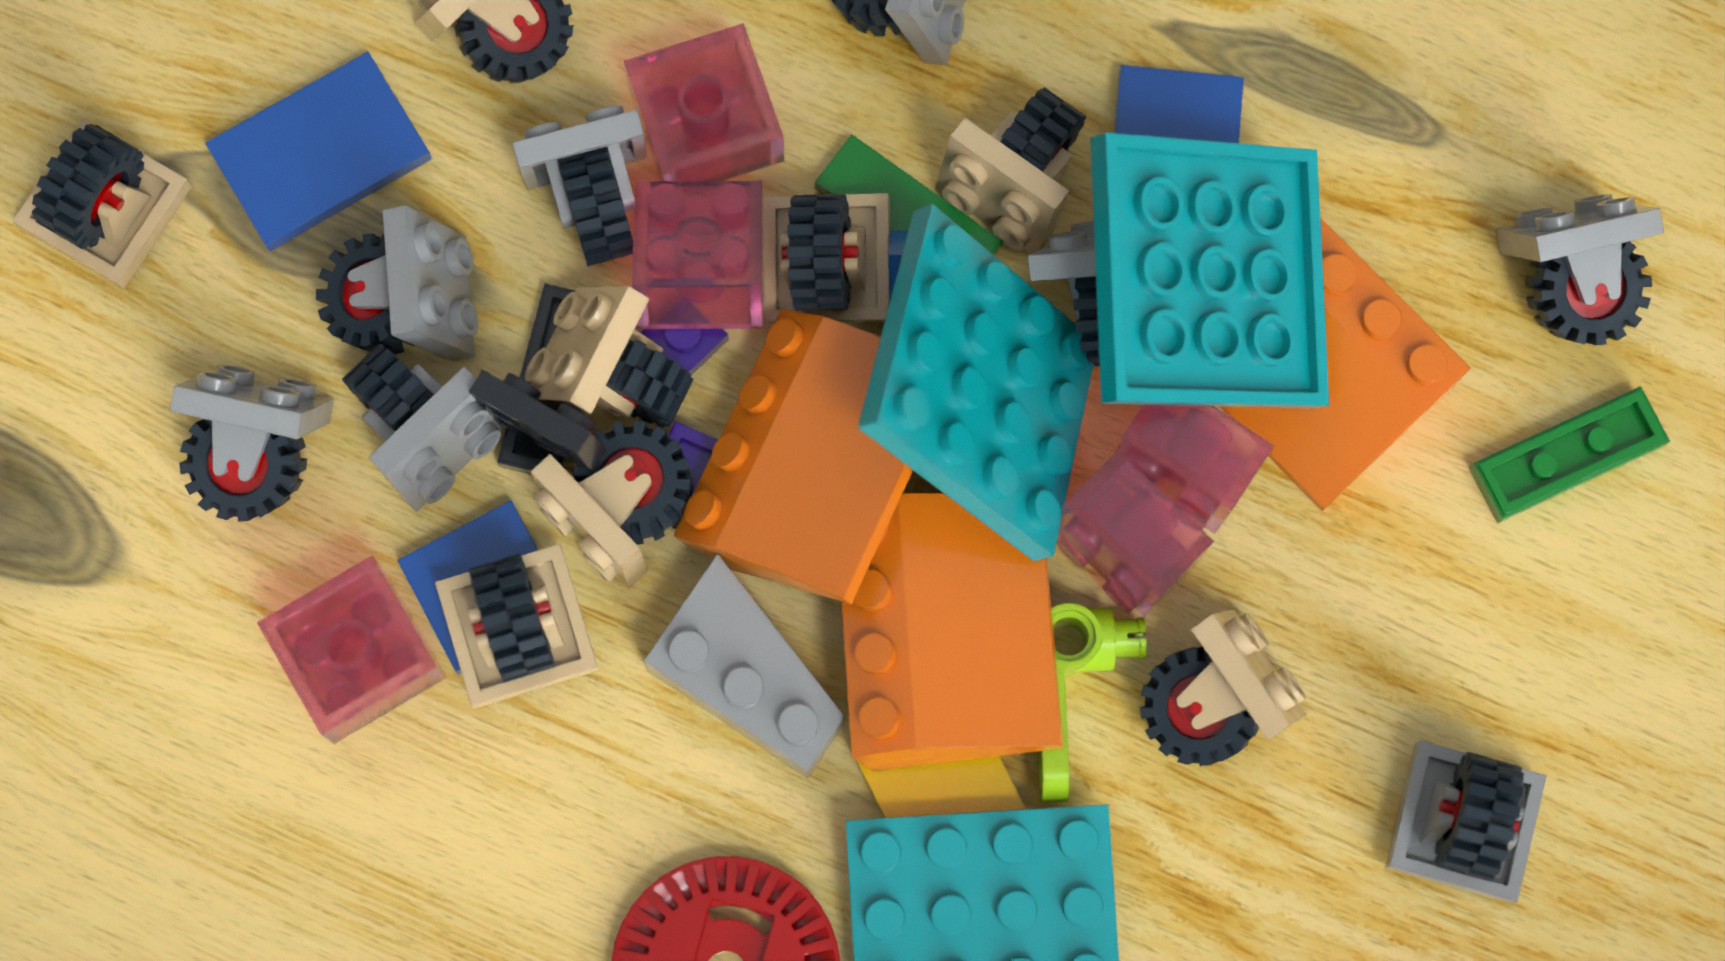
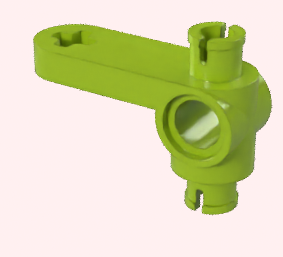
M1064 603L1051 608L1053 629L1060 625H1069L1076 628L1083 637L1084 649L1072 656L1063 655L1055 650L1064 748L1037 751L1038 786L1041 803L1068 802L1069 799L1065 677L1073 676L1080 672L1114 671L1115 658L1145 659L1147 638H1142L1143 633H1146L1144 617L1114 620L1112 607H1084L1074 603Z

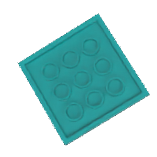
M1103 133L1090 137L1101 404L1312 409L1329 406L1317 150Z
M930 204L913 211L858 428L1031 560L1037 561L1052 557L1055 552L1094 363H1089L1086 359L1087 351H1082L1079 343L1083 334L1076 331V325L1072 320L936 206Z
M1108 804L845 820L854 961H1119Z

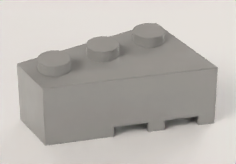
M717 554L645 658V666L650 674L808 779L844 726V715Z

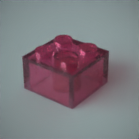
M744 23L624 60L628 88L635 108L638 110L643 132L666 199L784 161V136Z
M635 181L632 288L649 298L636 325V329L763 328L762 181Z
M1143 405L1121 437L1109 466L1118 471L1115 476L1116 479L1133 493L1142 497H1148L1151 492L1172 506L1169 510L1170 515L1185 527L1196 532H1202L1206 528L1215 534L1237 504L1274 445L1214 406Z
M1118 450L1063 505L1058 533L1060 538L1056 544L1078 567L1084 568L1089 564L1107 581L1102 588L1117 606L1127 613H1130L1135 608L1145 618L1199 563L1214 541Z
M373 556L368 557L257 622L319 733L333 744H336L447 678L386 571Z

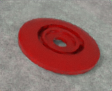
M715 856L698 859L678 866L657 879L633 903L622 921L614 942L611 961H709L720 952H732L740 956L743 961H841L832 925L821 905L808 889L795 878L775 866L759 860L738 856ZM717 907L746 909L766 919L772 925V928L762 934L752 925L740 920L719 919L713 921L709 909Z

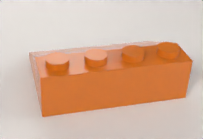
M1320 217L1329 406L1313 409L1219 407L1323 511L1464 377L1471 367Z
M781 309L767 334L764 346L747 381L740 390L739 398L726 426L713 447L712 455L697 487L685 506L684 514L673 537L711 561L718 554L730 570L852 604L913 469L858 428L881 337L825 316Z
M902 493L852 604L842 602L851 756L874 772L1064 748L1047 558L1037 561L1031 560L944 493Z

